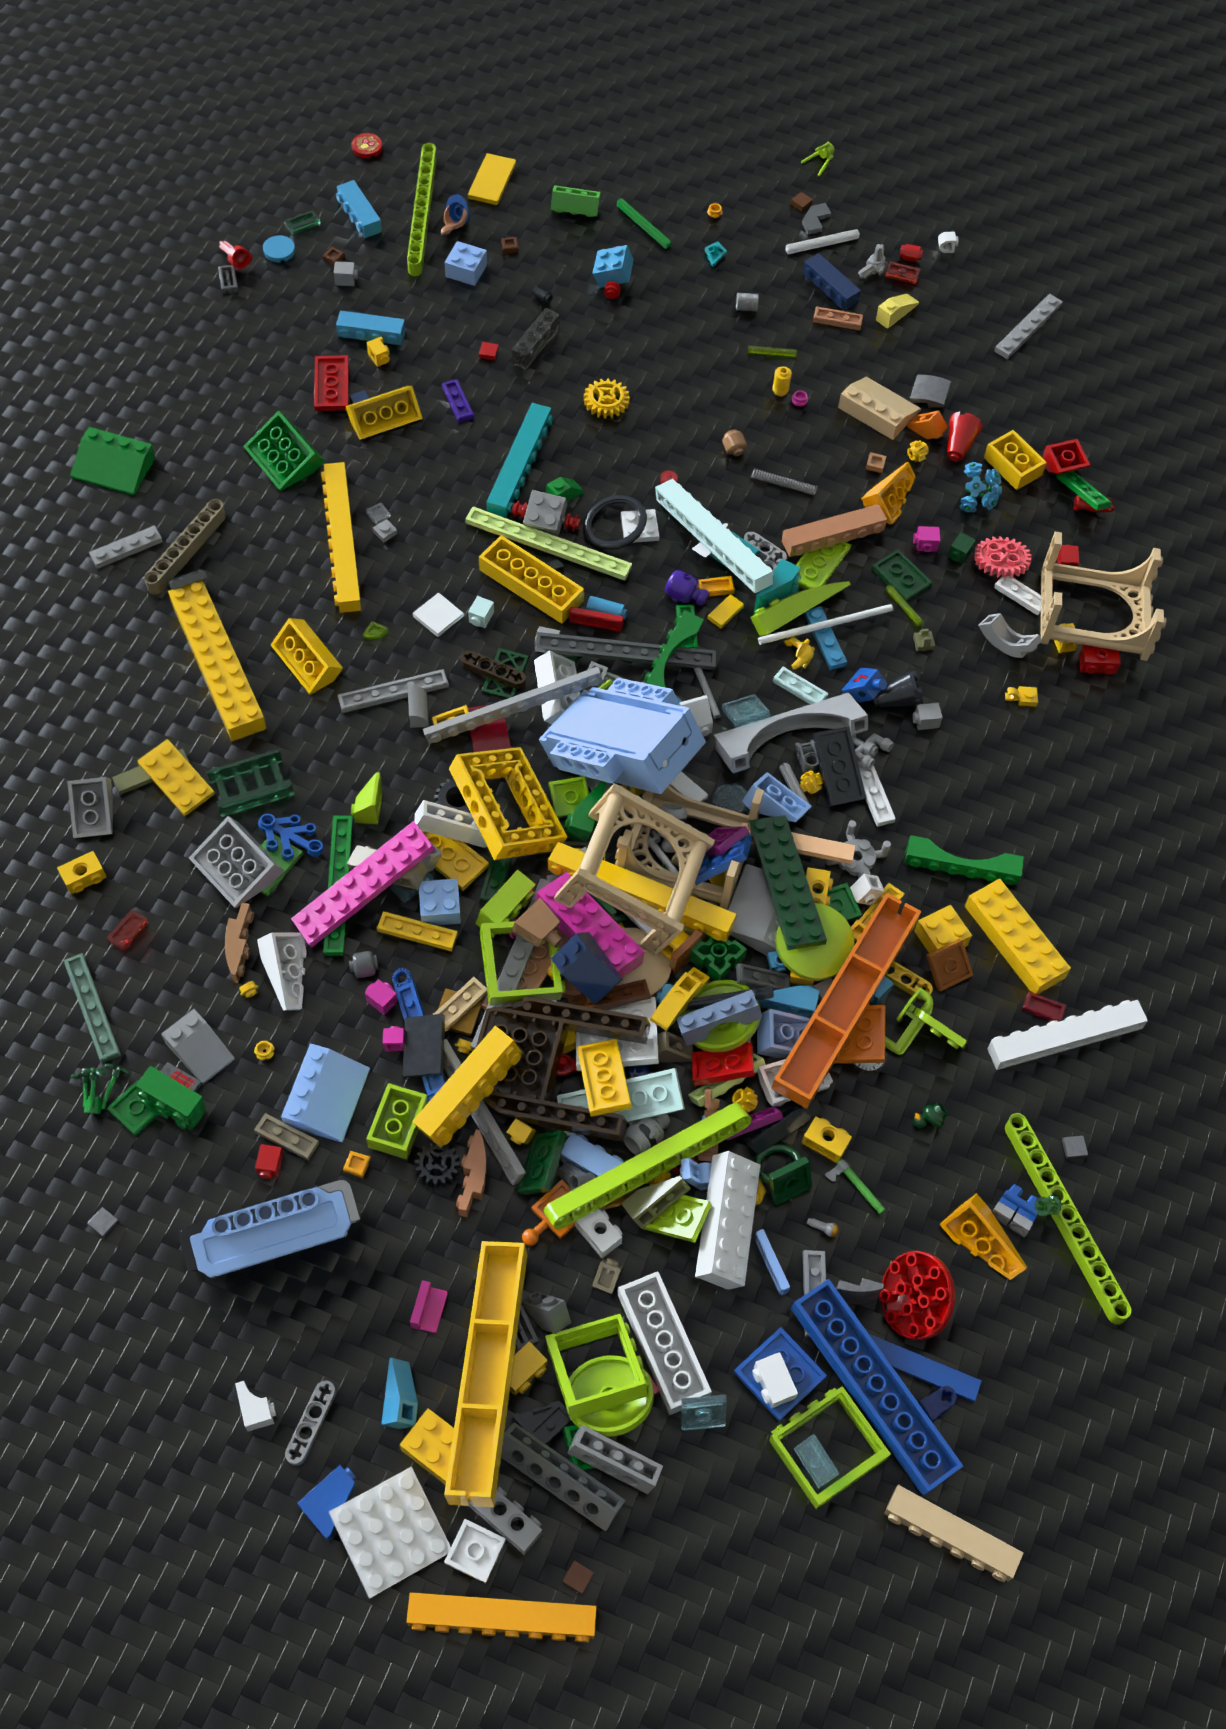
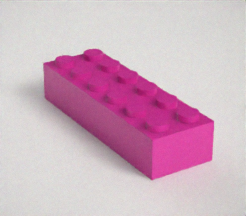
M568 872L537 892L536 901L541 898L560 921L558 929L569 940L576 933L590 932L622 978L643 963L645 951L587 892L571 909L553 900L556 893L571 878Z

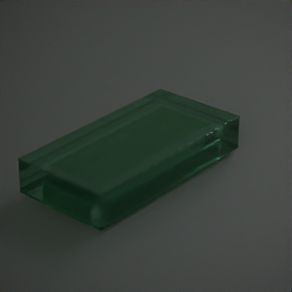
M313 210L284 220L285 226L291 235L320 224V220Z

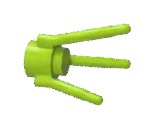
M830 142L815 149L817 152L801 161L803 164L817 155L827 158L818 173L819 177L829 161L834 157L832 154L835 149Z

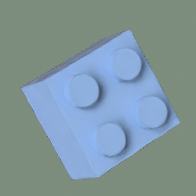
M457 241L445 261V277L475 286L487 266V250Z
M458 879L422 881L419 886L421 922L436 926L461 924Z

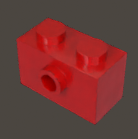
M1083 645L1079 653L1080 672L1116 674L1121 664L1118 650Z

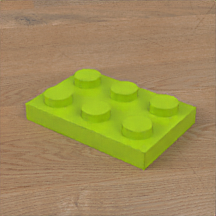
M683 1195L643 1229L695 1243L712 1204L706 1200Z

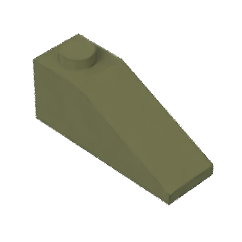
M681 1176L639 1189L621 1204L631 1218L643 1229L691 1188Z

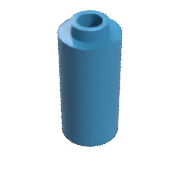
M594 596L589 597L586 610L623 616L624 620L628 611L623 604Z

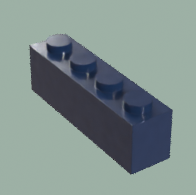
M819 253L804 261L803 274L805 277L810 279L844 311L859 302L861 290Z

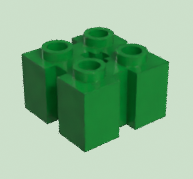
M707 935L706 943L701 940L691 950L690 961L700 970L705 967L708 970L707 976L713 981L724 980L729 976L731 967L735 970L736 965L745 960L747 949L736 940L733 942L728 939L726 942L718 941Z

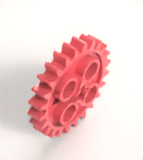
M999 536V539L992 537V540L986 538V542L981 541L980 544H977L974 560L976 561L975 564L979 565V569H984V573L990 572V576L997 574V578L1003 575L1006 579L1007 575L1013 578L1014 574L1018 577L1020 573L1025 574V570H1028L1031 564L1032 554H1029L1030 550L1026 549V545L1021 546V542L1015 543V539L1010 541L1008 537L1002 539Z

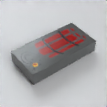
M168 1062L160 1071L194 1092H197L202 1085L200 1080Z

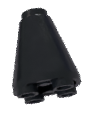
M907 671L888 682L886 689L881 690L873 699L874 706L912 707L922 704L923 694L921 687H918L916 671Z

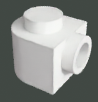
M955 232L940 234L938 237L940 251L943 253H954L955 246H958V236H955Z

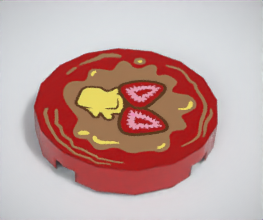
M371 133L357 135L351 143L354 154L366 159L371 158L373 155L374 157L378 156L383 148L381 139Z

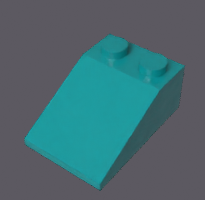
M784 559L780 560L773 571V585L759 591L756 596L754 615L757 609L770 606L769 602L776 598L780 600L798 592L799 586L797 585L801 579V575H799L801 567Z

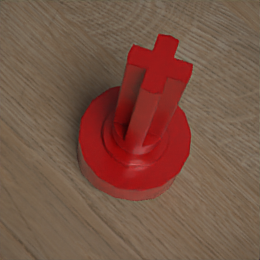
M220 241L221 245L219 248L228 255V262L234 268L242 270L250 264L253 257L247 249L240 245L233 247L226 241Z

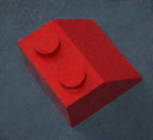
M1078 439L1047 445L1042 456L1047 462V471L1056 474L1090 467V463Z

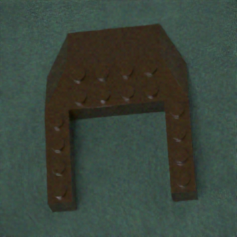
M527 997L519 1002H510L503 1004L501 1007L495 1006L486 1009L476 1047L496 1026L514 1040L522 1055L518 1063L509 1068L505 1078L497 1082L492 1093L485 1097L483 1101L502 1115L541 1127L623 1142L628 1123L624 1115L607 1113L591 1117L588 1108L550 1102L568 1031L647 1044L651 1027L647 1017L534 997Z

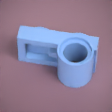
M690 1158L681 1159V1177L699 1190H706L709 1185L712 1163L698 1164Z

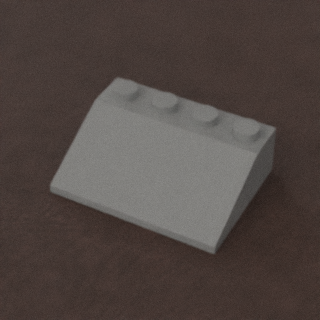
M229 816L189 857L235 908L272 885L285 871L239 822Z
M746 864L727 909L737 914L736 922L730 935L767 956V953L777 951L775 936L779 922L762 868Z

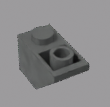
M537 1291L522 1301L523 1307L540 1328L556 1334L571 1324L565 1300Z

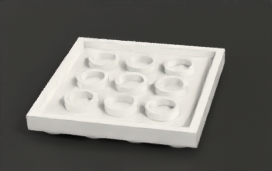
M651 997V999L605 1009L647 1017L651 1025L647 1044L617 1039L623 1067L659 1064L657 1024L650 1021L651 1016L656 1010V998ZM576 1032L577 1071L581 1070L577 1046L607 1041L613 1038Z
M412 1467L329 1511L330 1517L369 1599L444 1557L451 1549Z

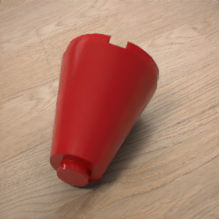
M960 412L951 415L947 456L950 460L955 462L962 460L981 432L983 425H981V420L970 413L960 415Z

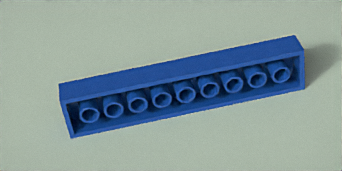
M829 1279L793 1303L790 1309L922 1496L963 1467V1464Z

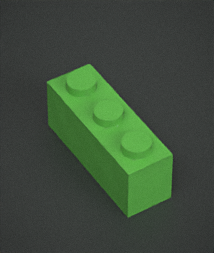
M554 185L551 210L558 213L563 211L570 212L573 215L585 214L587 217L597 216L600 192Z

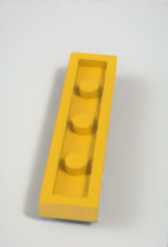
M384 911L377 926V932L451 952L458 936V931Z

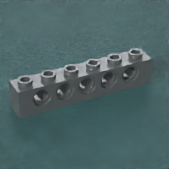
M515 1422L504 1433L501 1453L503 1460L513 1465L604 1531L608 1530L626 1501Z

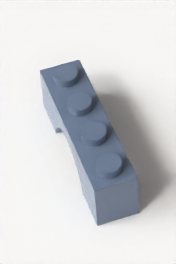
M749 990L682 1015L676 1019L686 1045L690 1046L706 1040L708 1033L722 1023L739 1022L746 1025L763 1017L753 991Z

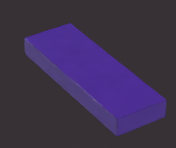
M458 379L442 383V389L458 423L474 419V414Z

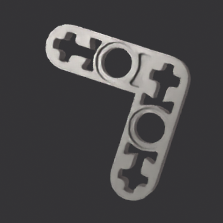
M747 532L744 535V540L759 549L758 556L764 559L763 563L771 567L772 571L780 562V558L787 559V555L783 550L757 533ZM767 547L769 551L763 552L760 548Z

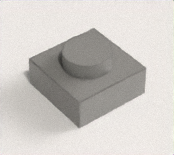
M387 519L373 527V532L383 543L397 535V529Z

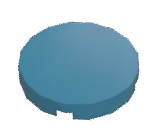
M273 236L263 244V252L270 261H287L294 256L295 245L286 236Z

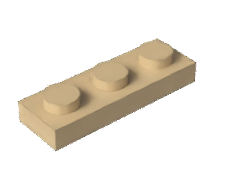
M475 977L469 980L434 1013L445 1015V1032L487 994V988Z

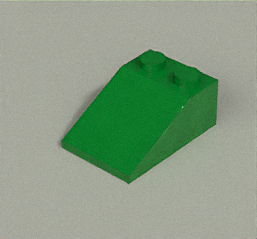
M601 781L575 807L573 813L568 814L563 828L566 831L567 838L578 842L588 841L595 820L588 815L590 810L602 798L607 782Z

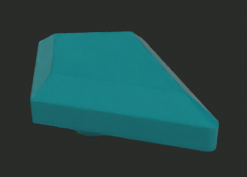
M718 241L705 247V252L712 267L727 254V250Z

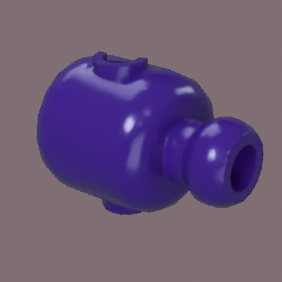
M676 570L671 574L665 587L666 594L672 597L673 601L685 604L693 599L698 605L703 606L710 595L707 590L698 588V579L681 570Z

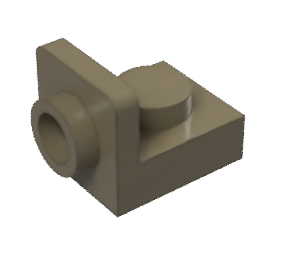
M603 1259L600 1262L592 1286L612 1294L623 1266H620L619 1261L615 1259Z

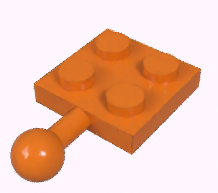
M563 1180L558 1182L550 1192H547L531 1207V1210L542 1221L534 1229H527L523 1232L522 1240L526 1245H535L539 1240V1235L547 1227L561 1239L575 1226L576 1222L563 1229L556 1230L544 1214V1208L547 1204L570 1192L569 1186Z

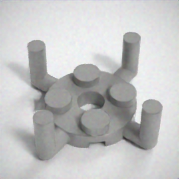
M851 820L846 831L848 841L844 843L855 845L854 855L857 854L862 859L859 861L853 859L852 864L826 859L825 863L828 866L839 864L842 870H846L851 875L860 878L863 874L870 875V870L873 868L876 858L888 855L891 843L884 841L882 849L875 851L868 840L855 839L854 830L856 822Z

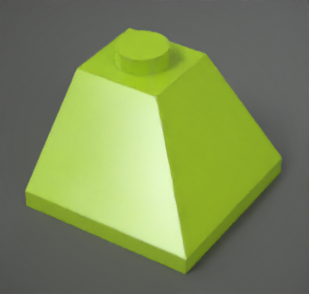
M379 772L374 774L357 795L355 804H352L351 815H354L355 823L378 825L383 794Z

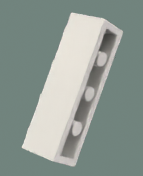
M423 800L415 813V823L422 831L483 848L487 846L471 813Z

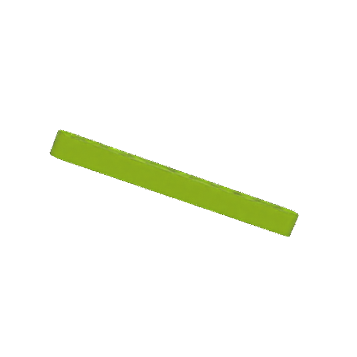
M432 143L424 144L421 151L407 255L408 273L411 276H419L423 270L437 161L436 146Z
M733 1103L550 1202L544 1208V1214L556 1230L563 1229L680 1165L681 1159H691L744 1130L750 1125L751 1117L739 1103Z
M1020 1113L1012 1114L1005 1125L1007 1136L1107 1318L1113 1324H1122L1131 1314L1132 1309L1026 1117ZM1012 1123H1017L1020 1128L1014 1127ZM1022 1141H1027L1030 1146L1024 1145ZM1032 1158L1037 1159L1040 1164H1035ZM1042 1177H1047L1050 1183L1045 1182ZM1052 1195L1058 1196L1060 1201L1054 1200ZM1062 1213L1069 1215L1071 1220L1065 1219ZM1072 1232H1077L1081 1239L1074 1237ZM1083 1251L1089 1252L1091 1254V1258L1086 1257L1083 1254ZM1094 1270H1098L1102 1277L1096 1276ZM1104 1289L1110 1290L1112 1297L1106 1295ZM1115 1308L1120 1309L1123 1312V1316H1119Z

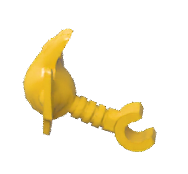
M795 636L784 640L786 646L794 645L798 648L796 657L799 658L791 665L793 669L800 668L802 665L803 668H806L813 658L815 650L814 647L809 645L810 640L807 639L804 642H800Z

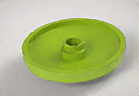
M815 903L827 938L826 945L787 950L780 925H778L776 931L775 945L782 963L792 973L804 979L818 981L832 978L838 974L854 947V936L849 923L838 911L827 905Z
M718 980L707 983L694 998L749 990L750 988L746 985L737 984V981ZM756 1000V1001H757V1004H758V1006H759L760 1012H761V1008H760L759 1002H758V1000ZM696 1010L684 1011L681 1016ZM760 1019L746 1025L739 1022L722 1023L708 1033L706 1040L693 1045L708 1052L733 1050L743 1045L753 1036L759 1026Z
M601 1356L591 1359L579 1366L569 1378L576 1400L635 1383L627 1358L621 1356ZM644 1368L641 1369L642 1374H647L650 1384L647 1387V1397L572 1419L573 1423L579 1428L584 1425L605 1437L618 1436L632 1431L646 1419L653 1405V1386L648 1373Z

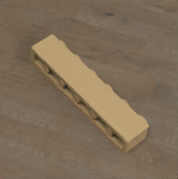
M900 1485L895 1488L884 1512L891 1522L897 1525L902 1523L909 1527L908 1530L917 1536L924 1535L930 1539L929 1542L940 1548L942 1546L951 1550L950 1553L959 1559H963V1557L968 1559L973 1567L982 1571L984 1569L993 1573L992 1576L1001 1582H1005V1580L1009 1582L1013 1579L1023 1552Z

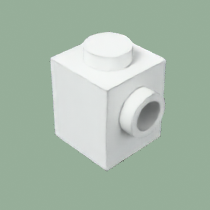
M863 874L850 887L855 901L866 905L875 903L876 899L885 892L879 877L869 874Z

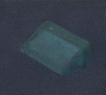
M815 1434L794 1448L818 1488L839 1475L838 1470Z

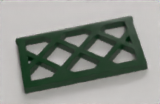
M498 648L494 660L503 664L512 662L515 669L524 673L530 656ZM501 654H505L509 657L506 660H503L501 662L499 661ZM516 659H524L523 664L518 666L515 662ZM502 670L503 673L499 676H504L506 672ZM487 677L482 693L508 699L515 696L517 689L513 688L511 695L505 694L503 690L509 688V686L503 685L500 687L497 681ZM494 682L497 688L494 690L487 689L489 683Z

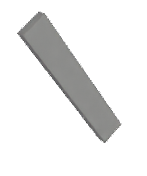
M442 669L339 694L338 700L342 713L408 697L407 685L419 686L426 693L447 688L449 683L445 671Z

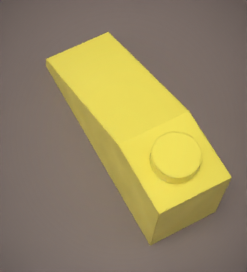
M908 294L888 298L878 306L876 321L888 329L915 308L919 301Z

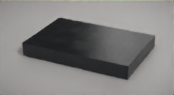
M434 1014L405 1018L403 1077L443 1075L445 1015Z

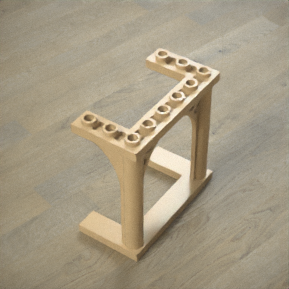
M1055 532L1041 569L1042 641L1040 643L1048 644L1049 639L1136 653L1140 654V660L1148 661L1150 654L1154 653L1155 642H1158L1160 639L1161 629H1164L1166 625V618H1164V610L1156 609L1151 618L1153 614V607L1151 606L1153 595L1150 592L1152 581L1157 578V569L1163 563L1161 550L1153 548L1150 557L1144 563L1122 572H1106L1057 564L1055 562L1062 546V533ZM1052 579L1098 586L1117 593L1129 604L1133 613L1132 623L1126 629L1115 633H1100L1055 625L1062 607V593L1055 592L1052 598ZM1136 593L1138 596L1135 598H1131L1128 596V594ZM1129 632H1134L1136 634L1131 636Z
M614 783L589 812L588 816L598 821L580 868L561 887L553 900L571 909L588 892L653 928L641 940L639 946L657 955L682 932L684 927L681 924L683 914L705 853L713 846L715 840ZM624 810L631 813L633 815V818H628L625 815ZM641 824L657 830L671 843L676 852L671 859V863L679 867V874L664 914L596 876L612 835L616 830L625 825ZM678 841L683 842L684 845L680 847Z
M670 785L662 794L644 790L642 799L658 808L665 804L680 805L687 810V817L723 827L742 826V822L748 823L749 820L758 819L764 790L756 789L749 815L688 798L675 791ZM631 824L632 831L626 829L624 835L619 836L615 865L674 888L678 874L661 867L649 853L647 839L653 828L641 824ZM644 855L646 859L638 861L635 856ZM731 860L724 888L702 882L698 885L694 884L691 896L718 903L721 908L727 910L744 861L739 863Z

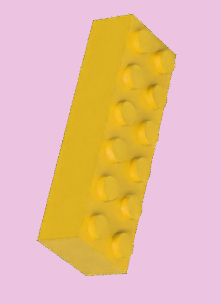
M502 535L479 556L480 571L561 624L570 616L571 607L578 608L584 602V588Z
M1001 879L969 895L965 908L1031 992L1040 994L1067 977L1071 969Z
M494 1026L412 1121L423 1134L440 1148L451 1141L454 1132L464 1126L467 1117L479 1108L480 1102L492 1093L497 1082L505 1078L509 1068L518 1063L522 1052L514 1040Z

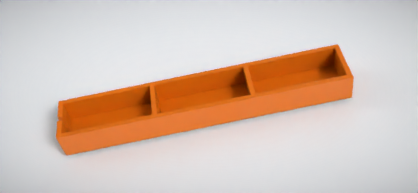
M888 893L885 894L774 1078L772 1090L808 1109L915 927L921 914L920 910L905 903L900 915L898 911L902 901Z

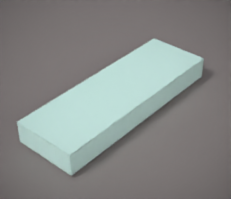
M782 667L773 678V683L809 704L823 701L828 697L827 692L785 667Z

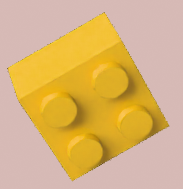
M951 905L918 920L914 930L929 953L958 939L963 940L966 947L972 937V934Z

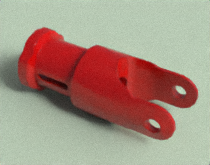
M1075 496L1074 511L1080 509L1088 510L1089 512H1112L1115 509L1111 505L1110 508L1096 510L1080 498V496Z

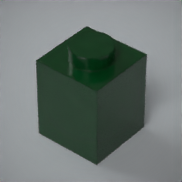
M960 532L950 547L948 557L964 564L973 551L976 540Z

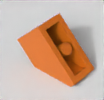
M940 411L915 415L906 425L909 429L926 439H938L943 436V432L948 428Z

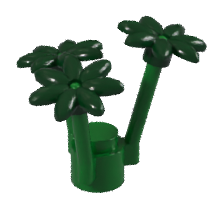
M113 1064L104 1065L113 1071L111 1074L112 1079L102 1101L101 1097L95 1096L96 1080H98V1076L109 1074L108 1071L103 1068L95 1069L91 1067L90 1069L83 1068L82 1072L71 1075V1078L81 1079V1084H83L84 1112L101 1114V1109H106L107 1100L117 1077L119 1078L121 1073L130 1075V1072ZM89 1078L91 1079L90 1096H88Z

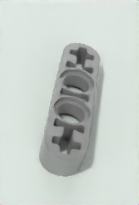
M325 1380L317 1384L287 1446L285 1457L289 1464L293 1466H299L306 1460L335 1398L336 1389L330 1381ZM329 1387V1391L331 1392V1394H326L323 1399V1402L326 1403V1405L324 1406L321 1402L315 1401L316 1398L319 1401L322 1398V1392L320 1390ZM316 1406L322 1409L321 1416L318 1418L310 1417V1410ZM306 1427L312 1430L311 1437L308 1439L300 1438V1431ZM296 1440L301 1444L307 1445L306 1448L301 1445L299 1449L301 1457H296L295 1460H292L293 1457L290 1453L292 1451L296 1452L299 1446L298 1443H295Z

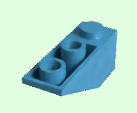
M389 1358L381 1425L396 1429L412 1427L416 1424L418 1402L410 1364L406 1361Z

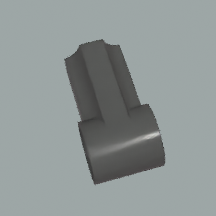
M570 1162L564 1163L558 1170V1176L569 1185L570 1191L596 1178L593 1173H584Z

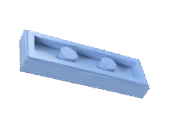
M759 1230L756 1232L754 1240L774 1284L782 1296L788 1293L790 1285L764 1230Z

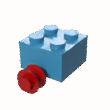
M627 245L597 251L593 276L600 288L605 287L604 295L607 298H618L621 290L619 284L627 283L630 280L634 259Z

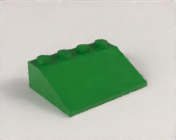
M280 411L243 446L280 491L313 474L325 462L293 422Z
M88 427L81 439L70 477L134 496L155 460L152 444Z

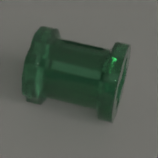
M1056 1196L1039 1197L1035 1201L1034 1208L1036 1213L1041 1216L1056 1215L1061 1211L1062 1203Z

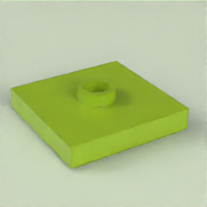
M585 776L548 783L553 809L558 819L568 817L569 813L572 814L575 807L589 794Z

